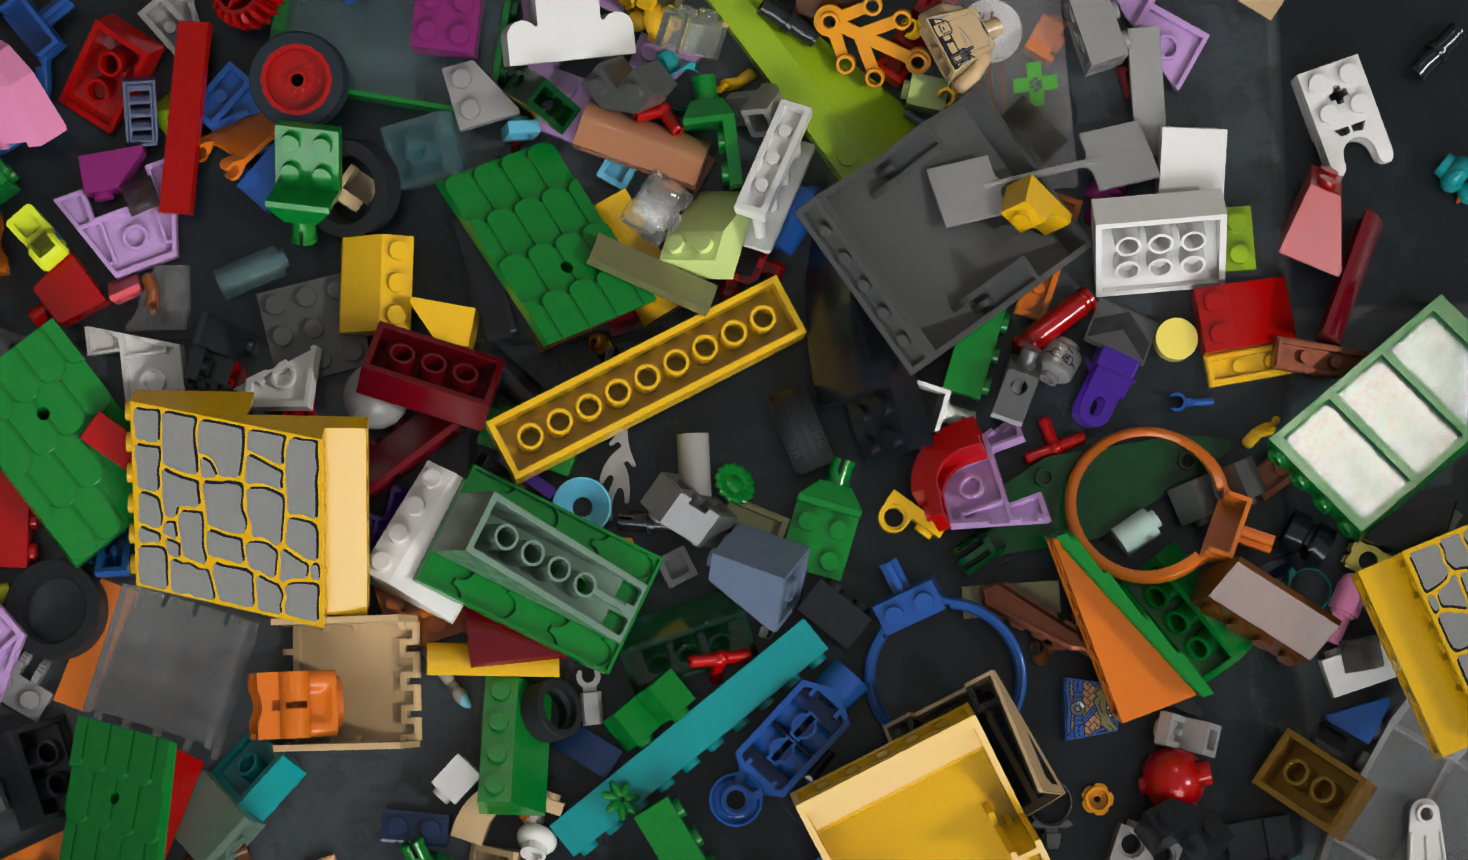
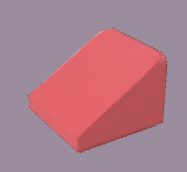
M138 273L120 280H113L107 285L110 301L116 305L123 304L146 292Z

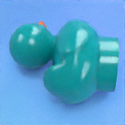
M1449 152L1436 168L1434 174L1440 178V186L1443 191L1447 193L1457 192L1456 204L1463 203L1468 205V183H1464L1468 178V157L1458 156L1456 158Z

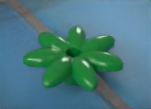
M611 780L609 782L611 792L604 791L601 793L602 798L610 801L606 807V812L612 813L617 810L621 821L626 819L627 811L637 815L638 809L633 803L640 799V795L635 793L628 794L630 790V783L628 781L624 782L620 788L615 781Z

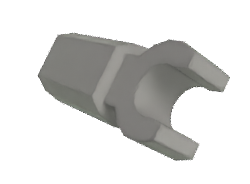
M577 670L576 680L583 687V693H579L582 705V726L603 724L602 693L597 691V685L601 680V673L594 670L595 678L592 682L584 681L582 670Z

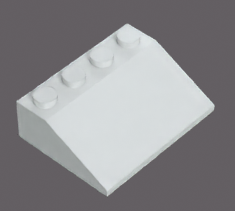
M1222 188L1091 199V229L1096 297L1190 290L1225 284L1227 210Z
M428 460L370 554V583L453 624L464 605L458 604L412 580L463 480V477Z

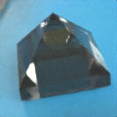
M151 175L120 186L131 217L159 207L160 198Z

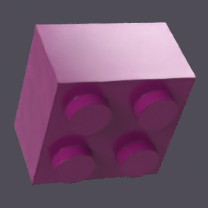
M415 0L409 44L413 54L477 61L485 0Z

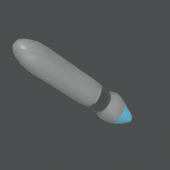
M425 645V646L420 647V650H421V653H422L423 657H424L425 660H426V645ZM438 675L444 685L452 692L454 700L464 708H471L472 704L465 688L460 686L455 676Z

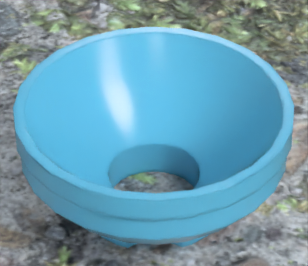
M576 477L563 483L556 491L552 503L574 513L573 504L575 500L587 498L592 503V511L588 516L582 518L603 528L608 522L612 507L610 496L604 486L588 477Z

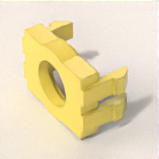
M1355 541L1348 544L1346 551L1350 553L1347 555L1343 554L1340 562L1344 564V567L1356 573L1362 570L1359 565V558L1364 552H1372L1377 557V563L1392 556L1382 552L1373 545H1367L1361 541L1357 543Z

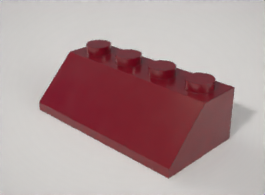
M418 412L410 420L407 421L404 417L391 426L390 431L392 433L385 439L381 440L377 437L369 443V503L388 490L389 486L396 484L463 433L464 429L461 425Z

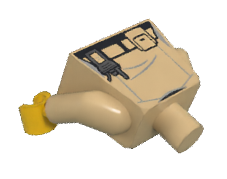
M941 3L919 14L917 20L912 18L911 25H914V29L904 36L909 40H916L922 36L946 83L952 82L953 86L951 88L943 87L937 92V98H941L946 92L951 93V101L944 106L948 107L958 101L959 93L964 94L981 79L991 62L990 54L995 48L992 38L1002 35L1003 27L997 17L982 21L975 8L964 9L961 6ZM908 17L902 20L901 25L908 22Z

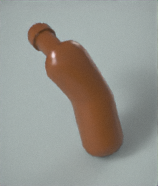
M145 273L141 278L147 293L145 306L151 315H155L160 305L159 288L152 273Z

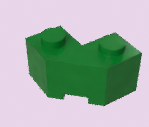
M670 668L652 680L638 694L625 701L602 723L626 752L635 747L642 750L655 739L652 733L661 725L671 719L674 723H677L690 712L687 706L696 698Z

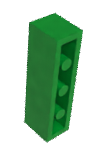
M1006 309L953 346L941 388L951 390L953 395L977 402L980 400L981 394L988 395L992 377L987 376L990 363L997 364L1001 351V346L996 345L999 333H1006L1010 320V315L1005 314Z

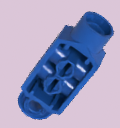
M834 659L814 682L801 680L734 753L738 772L722 776L710 790L709 804L711 812L716 819L726 826H745L757 818L762 809L764 795L784 798L851 725L847 713L868 691L866 685L837 659ZM734 790L741 792L745 798L743 807L737 810L730 808L726 801L727 795Z

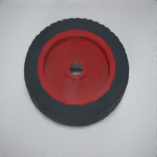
M290 31L273 37L256 53L249 71V87L252 98L261 113L273 123H276L279 119L324 125L339 113L349 92V72L343 56L329 41L310 32ZM297 74H301L304 78V82L300 86L293 84V79Z

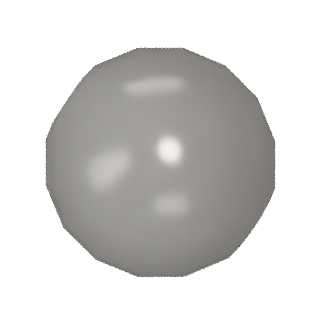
M361 367L357 368L348 377L343 390V405L348 416L369 417V429H385L394 425L405 414L407 408L356 393Z

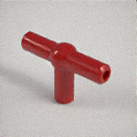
M663 101L661 104L637 114L633 113V119L637 123L659 118L663 120L672 135L678 136L683 132V126L673 114L672 107L668 102Z
M1048 416L1040 418L1037 423L1046 445L1025 452L1023 458L1026 464L1029 465L1040 461L1044 457L1062 454L1063 451L1085 444L1087 441L1086 436L1080 431L1058 440L1050 418Z
M718 649L713 653L690 655L688 657V665L690 668L712 666L709 681L713 684H719L722 681L724 668L727 664L750 662L753 655L750 649L732 651Z

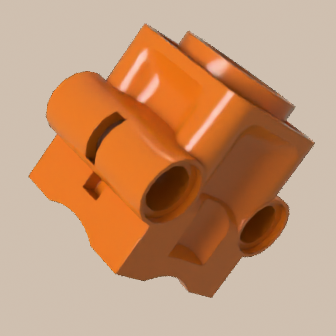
M335 670L247 674L248 692L252 700V715L249 721L250 740L295 739L338 735V729H341L343 725L344 698L340 677L336 676Z

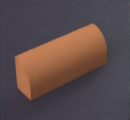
M589 100L582 114L572 145L574 149L695 191L712 142L684 132L674 136L667 126L650 120L637 123L633 119V114L601 109L596 101Z

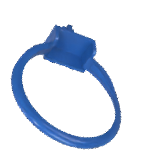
M8 0L3 5H0V12L4 14L5 20L41 63L42 67H35L36 77L50 98L52 90L51 61L68 47L52 25L76 6L72 0H52L39 10L32 0ZM22 143L10 144L9 149L0 150V156L14 150Z
M897 557L890 558L880 564L879 567L891 591L873 600L872 608L880 622V626L868 648L863 672V683L868 688V691L865 693L867 703L880 727L883 729V725L892 721L881 705L875 681L876 663L883 644L889 635L946 609L945 605L948 604L950 609L968 612L986 621L1003 638L1014 663L1015 686L1012 700L1020 712L1027 687L1026 663L1020 645L1007 625L992 611L977 602L942 593L932 572L909 583ZM1005 712L998 721L1004 733L1011 727ZM993 728L985 733L990 745L998 740Z

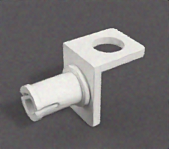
M917 380L919 389L939 395L930 422L932 433L940 431L943 422L952 424L962 420V418L971 416L976 418L975 411L950 404L951 390Z

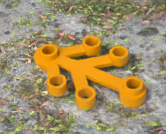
M864 0L844 9L839 8L837 5L826 4L816 11L814 26L821 35L830 38L837 57L836 69L841 74L851 73L856 65L855 58L848 54L842 34L855 40L866 70L865 81L872 88L880 87L885 80V73L879 68L872 48L904 62L908 71L913 74H923L930 68L932 58L927 49L914 47L909 50L878 35L895 28L899 30L907 29L912 22V15L908 10L898 9L894 15L861 27L848 21L864 14L868 16L878 15L883 7L882 0H874L879 5L876 11H870L867 8V2L870 0ZM899 14H904L908 17V22L901 25L896 21V17ZM832 16L836 24L831 27L827 26L824 23V18ZM914 57H921L924 65L915 67L912 64V59ZM842 59H849L852 66L849 69L842 68L840 65ZM872 72H877L880 74L881 80L879 82H872L869 79V75Z

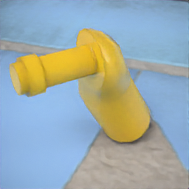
M749 68L737 77L722 79L716 87L717 92H730L747 86L756 79V72Z
M1274 416L1271 422H1265L1251 429L1241 440L1243 447L1251 449L1262 437L1274 434L1280 418Z

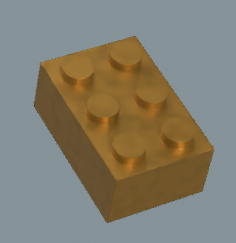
M1290 728L1286 729L1251 781L1260 789L1340 842L1343 841L1378 789L1368 779Z

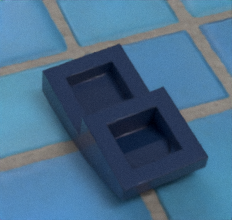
M580 725V728L573 736L551 744L554 748L604 779H607L623 752L582 725Z

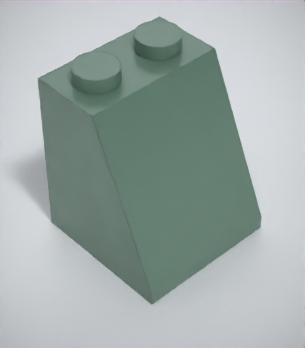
M202 770L175 838L194 860H235L239 853H234L243 843L248 846L266 824L240 807L211 772Z

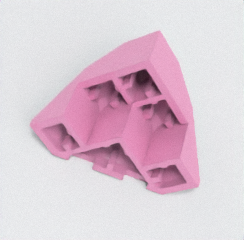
M0 40V150H7L10 148V144L27 142L28 147L42 146L67 130L66 125L34 72L9 44Z

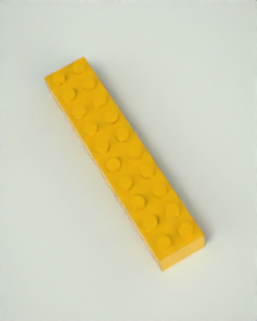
M777 275L710 308L706 317L698 314L486 421V430L515 485H519L803 340L807 331Z

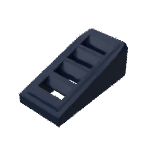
M155 77L122 78L126 146H157L159 144ZM149 91V95L130 96V92ZM149 104L150 107H130V105ZM150 117V120L131 121V118Z

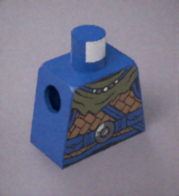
M1060 678L1062 740H1074L1118 731V721L1112 717L1100 682Z

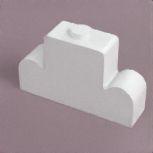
M528 0L531 23L523 20L510 23L501 33L504 67L636 54L634 26L631 18L619 11L601 16L599 0Z

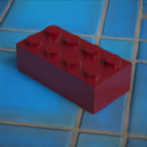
M379 321L361 366L356 393L482 432L500 383L505 360Z

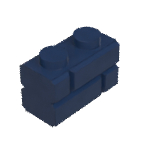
M384 808L381 842L402 843L409 839L412 845V837L422 835L426 846L447 848L450 843L452 813Z

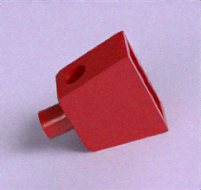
M69 251V255L34 286L33 290L42 302L27 313L39 328L53 317L59 325L66 328L108 307L112 303L78 257Z

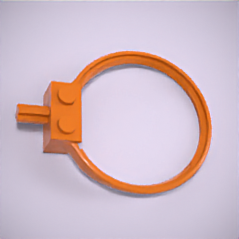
M1127 428L1100 439L1085 451L1077 461L1066 486L1064 510L1069 531L1076 536L1101 570L1109 571L1112 577L1130 583L1160 584L1174 581L1188 575L1207 562L1217 564L1232 559L1238 544L1270 555L1276 537L1244 526L1253 498L1230 491L1220 465L1207 450L1193 440L1163 428ZM1140 436L1167 439L1188 449L1206 467L1213 480L1215 490L1217 492L1222 491V498L1218 499L1200 554L1198 555L1195 551L1189 557L1174 565L1146 571L1122 567L1101 555L1083 533L1076 508L1079 483L1090 463L1101 452L1106 450L1108 446L1124 439Z

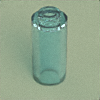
M273 245L215 269L214 274L225 299L228 300L286 276L285 268L290 267L284 250L280 249L277 251Z

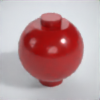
M1165 747L1155 751L1143 765V776H1138L1141 795H1148L1149 801L1154 806L1168 798L1195 805L1201 799L1205 786L1214 784L1208 758L1199 760L1192 752L1180 747Z

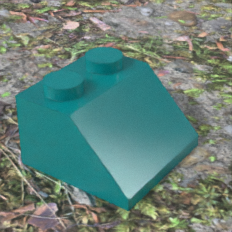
M248 730L211 773L240 807L263 822L307 773L289 753L273 752V745H279L273 739L250 740Z

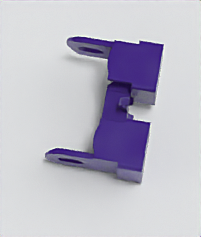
M1106 345L1095 348L1090 360L1088 358L1084 360L1089 372L1071 411L1075 423L1083 428L1099 427L1107 423L1118 400L1122 401L1130 385L1136 383V380H1133L1141 362ZM1095 400L1097 406L1093 415H1091L1090 407Z

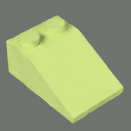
M700 191L668 230L659 260L702 279L733 280L751 220L749 217L735 213L734 205L741 191Z

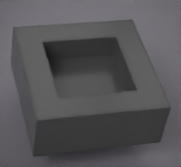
M684 545L661 556L664 560L659 569L669 589L698 575Z

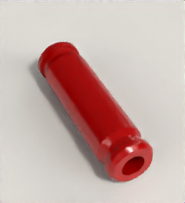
M1080 287L1077 293L1068 296L1024 329L1020 336L1012 338L1011 345L1014 351L1019 355L1023 344H1032L1040 349L1044 348L1051 340L1060 336L1085 317L1090 310H1094L1097 307L1096 298L1090 290Z

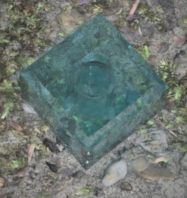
M436 111L381 128L386 152L393 159L399 172L401 191L416 190L430 186L442 179L468 170L454 111Z

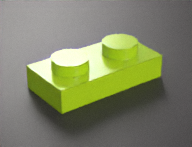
M1251 206L1226 207L1225 273L1255 271L1256 259Z

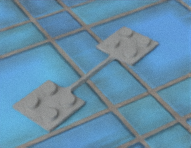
M1140 120L1080 133L1078 136L1085 152L1084 160L1004 179L996 177L988 155L926 169V174L945 228L1002 215L1000 213L1003 203L1001 189L1030 174L1039 178L1073 169L1087 168L1092 172L1099 192L1160 178V172Z

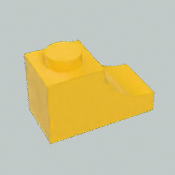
M1033 174L1006 186L1000 213L1020 233L1035 228L1046 236L1071 223L1072 214Z

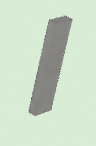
M1156 25L1126 28L1131 43V49H1128L1129 54L1127 56L1132 121L1140 120L1152 154L1157 156L1159 126H1166L1160 27Z

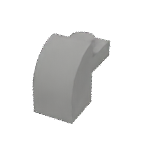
M762 83L757 90L732 92L726 97L725 101L735 112L736 127L747 126L751 138L765 137L783 97L776 84Z
M1161 710L1160 717L1154 724V743L1164 747H1180L1193 754L1215 758L1222 726Z

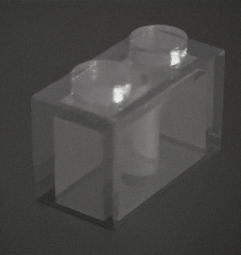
M680 4L679 9L665 7L654 44L676 54L718 60L729 23L719 19V13L708 8L700 7L698 12L697 8Z

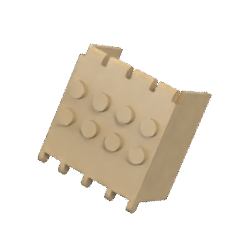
M418 615L327 617L325 628L280 618H271V625L293 627V649H282V656L293 655V671L335 670L336 676H339L342 682L344 698L343 725L341 729H338L337 736L295 738V743L288 742L282 745H273V752L420 747V740H422V717H411V711H422L421 684L410 685V678H421V651L410 652L409 645H420V622H418Z

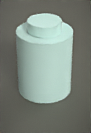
M1141 508L1110 529V532L1122 551L1129 557L1161 535L1159 528L1162 526V523L1153 510L1147 512L1144 508Z

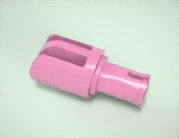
M1354 573L1342 576L1328 604L1332 615L1342 621L1340 627L1327 641L1337 646L1341 644L1340 642L1349 621L1354 620V618L1358 619L1364 605L1350 576Z

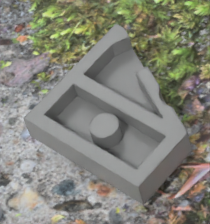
M152 0L137 13L174 56L178 21L200 22L195 0Z
M474 60L442 68L460 132L521 115L519 108Z

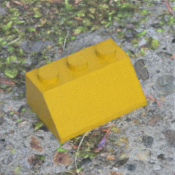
M373 234L342 237L338 334L374 336L379 321L411 330L412 306L410 298L412 297L414 236Z

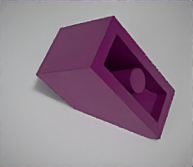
M143 145L78 156L84 194L90 199L94 198L95 202L113 200L114 194L123 193L149 156L148 150Z

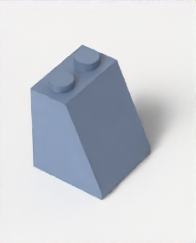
M738 523L730 533H725L722 542L717 548L713 547L707 559V566L710 567L708 580L767 629L777 632L802 601L810 547Z

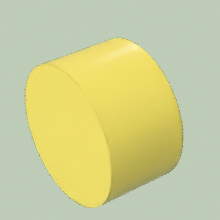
M1183 318L1166 320L1157 328L1153 338V346L1156 353L1162 359L1170 362L1184 360L1194 352L1198 344V334L1195 327Z

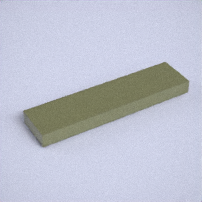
M598 233L586 261V264L705 317L710 310L718 288L717 285L601 233Z

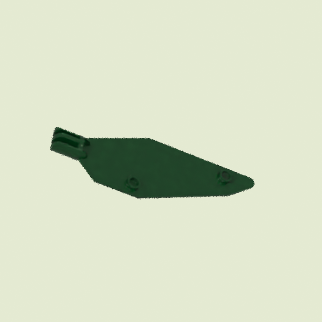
M1181 434L1202 446L1215 460H1218L1231 450V443L1226 438ZM1163 438L1108 446L1106 450L1101 452L1090 463L1079 483L1076 508L1083 533L1088 540L1102 537L1110 529L1141 508H1146L1167 494V490L1179 486L1206 467L1188 449ZM1087 450L1044 457L1004 484L1009 502L1042 492L1052 522L981 528L949 550L953 556L979 540V545L956 560L959 567L984 551L988 553V555L963 571L966 577L1000 555L1048 547L1045 538L1039 532L1056 527L1069 531L1064 510L1066 486L1074 466ZM1184 455H1189L1191 458V464L1188 467L1182 464V457Z

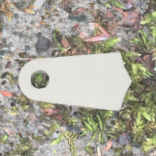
M1417 799L1410 806L1406 860H1447L1439 808L1430 799ZM1427 807L1430 815L1427 819L1423 820L1420 813L1423 808Z

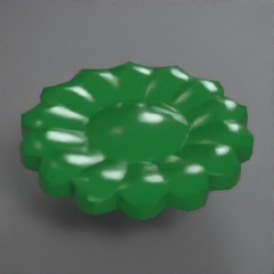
M725 463L717 469V474L714 475L715 487L718 489L719 495L723 496L727 502L732 501L735 505L739 503L745 504L747 500L753 498V493L756 491L754 487L755 481L751 478V473L746 471L743 466H738L736 463Z

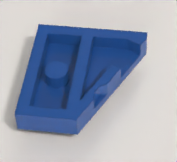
M231 61L223 67L206 87L203 124L213 132L261 112L252 98L249 77Z

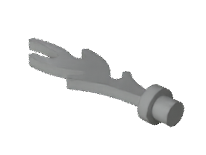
M628 429L618 433L609 441L610 446L617 442L621 446L608 458L600 474L599 483L601 484L604 483L609 475L613 476V482L608 492L611 506L618 488L623 489L624 502L626 504L629 503L630 499L629 475L624 463L628 461L632 467H635L636 463L629 446ZM611 507V515H610V517H609V519H608L609 521H612V520H613V517H612V507Z

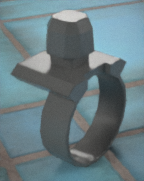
M1062 783L1061 785L1068 793L1069 798L1068 811L1063 818L1057 822L1044 823L1037 820L1033 814H1030L1032 817L1031 825L1034 828H1043V833H1040L1045 849H1058L1061 833L1057 832V828H1069L1073 825L1066 819L1072 808L1071 793ZM1028 793L1026 796V805L1029 804L1028 802L1030 796Z

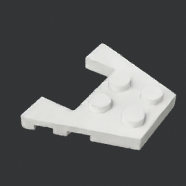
M90 326L84 327L87 356L120 353L125 402L130 401L134 390H186L185 385L188 384V379L183 376L186 369L184 345Z

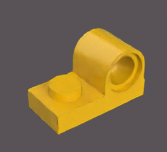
M894 489L877 515L879 527L888 534H896L901 532L910 521H913L917 524L914 530L928 540L932 536L939 539L944 531L939 532L933 521L928 522L926 520L924 511ZM896 509L901 513L902 522L899 526L891 527L886 524L884 515L887 510Z

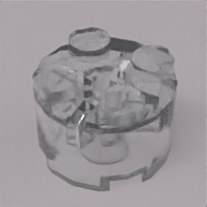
M655 169L640 185L642 188L635 198L629 200L619 219L626 227L657 248L666 237V230L668 229L673 232L680 224L683 216L679 212L681 210L684 211L690 205L694 196L665 173Z

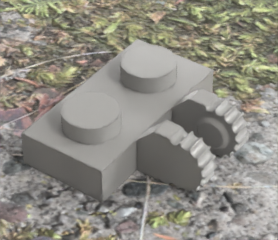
M25 650L16 663L1 702L37 722L42 719L55 696V693L40 685L50 668L51 662L43 659L38 664L32 679H29L22 674L32 661L33 654Z

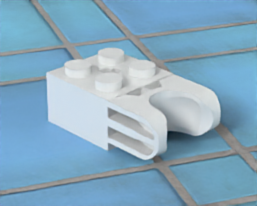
M1358 54L1298 74L1293 78L1291 85L1322 165L1332 167L1343 178L1346 172L1343 151L1345 145L1351 142L1361 143L1365 146L1374 162L1378 164H1386L1392 161L1393 149ZM1333 92L1340 96L1339 104H1337L1336 100H1330L1329 96Z

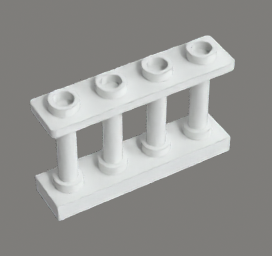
M781 99L734 205L736 214L751 218L743 247L766 254L772 252L815 152L814 144L801 141L813 115L812 107Z

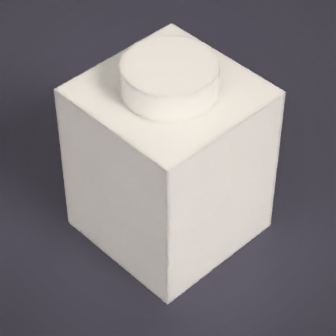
M461 752L458 753L431 782L436 787L433 793L445 804H448L450 801L455 805L458 804L479 781V769Z

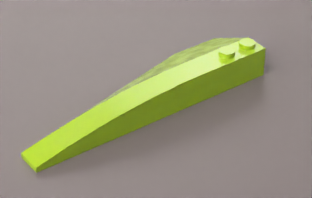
M705 0L765 82L776 84L784 100L812 107L813 115L804 134L810 143L815 145L816 151L839 181L879 157L918 126L903 116L906 108L882 86L878 88L868 86L865 81L866 73L855 65L854 70L849 74L838 72L836 69L837 57L833 46L821 36H819L812 47H809L808 44L790 33L783 34L779 31L780 27L757 15V9L763 0ZM773 0V1H775L776 3H778V4H780L781 6H783V5H782L781 3H779L777 0ZM845 58L840 61V65L844 69H849L852 66L849 59Z

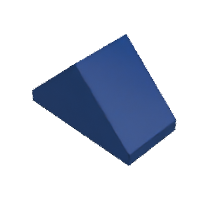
M129 529L97 553L95 577L103 579L136 577V574H131L130 557L131 554H135V544L129 543Z
M1381 697L1320 716L1322 722L1363 744H1369L1391 703L1389 697Z

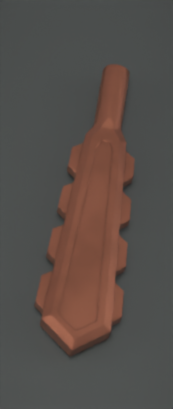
M996 581L980 588L982 605L1000 619H1008L1010 626L1020 631L1028 629L1031 631L1032 637L1040 641L1048 639L1052 642V647L1060 651L1065 649L1079 651L1090 657L1082 635L1077 632L1076 625L1068 620L1063 622L1058 620L1056 612L1049 608L1041 609L1038 606V601L1028 595L1022 597L1018 594V589L1010 583Z

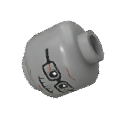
M1058 336L1041 349L1042 352L1038 360L1042 364L1040 380L1050 386L1069 383L1082 360L1078 345L1066 337Z

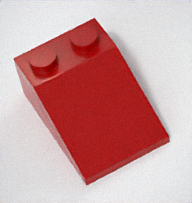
M114 13L96 19L58 101L108 134H114L124 119L122 78L152 77L166 47ZM131 91L130 96L140 95L142 91Z
M1285 276L1198 288L1189 293L1201 357L1269 345L1273 343L1274 336L1297 339Z

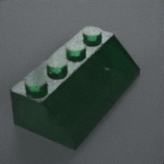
M721 590L637 617L619 652L635 695L670 668L681 681L711 671L712 666L690 668L688 665V657L690 655L713 653L718 649L724 651L750 649L753 657L759 655L744 609Z

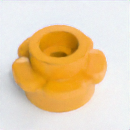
M1102 783L1087 786L1082 792V806L1088 813L1093 812L1098 816L1104 815L1108 812V808L1113 805V794ZM1096 796L1100 797L1099 802L1094 801Z

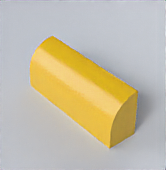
M626 188L594 206L603 222L611 228L619 242L657 259L660 258L661 251ZM655 295L656 301L635 309L639 316V322L643 329L683 307Z
M426 642L425 675L559 677V659L471 668L466 643Z

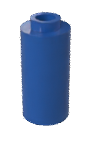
M809 183L806 187L800 185L775 242V249L789 257L793 256L808 232L796 216L795 211L814 196L821 193L820 189Z

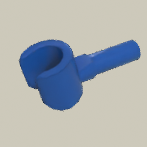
M1179 392L1172 393L1169 398L1180 397L1184 401L1180 408H1170L1171 411L1176 413L1184 411L1186 407L1214 405L1213 397H1185Z

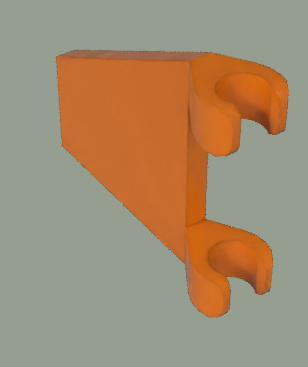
M260 112L201 137L199 162H204L208 159L215 145L232 155L222 159L220 167L228 171L225 173L227 179L231 181L237 180L243 173L246 164L275 138V123Z

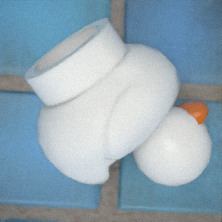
M519 815L521 821L524 822V825L517 831V842L521 847V857L525 860H545L546 855L553 852L557 846L556 834L550 828L543 826L545 816Z

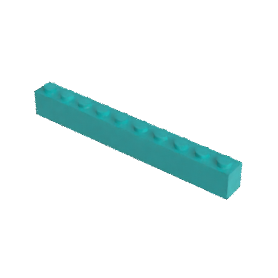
M803 618L549 827L573 857L579 852L585 857L599 845L595 840L605 831L610 836L624 825V822L618 816L617 810L612 813L606 812V807L610 801L605 800L601 796V793L604 791L611 792L609 787L611 780L615 781L620 788L624 782L628 781L630 783L628 794L635 793L640 795V799L633 803L637 807L638 812H640L650 803L646 798L651 793L657 790L659 794H662L675 783L672 776L681 769L686 774L701 762L697 757L705 749H708L710 753L716 750L726 741L722 735L731 728L737 732L751 721L748 716L749 713L757 707L762 712L777 700L773 695L782 686L786 691L802 679L798 674L807 666L813 670L827 659L824 652L829 648Z

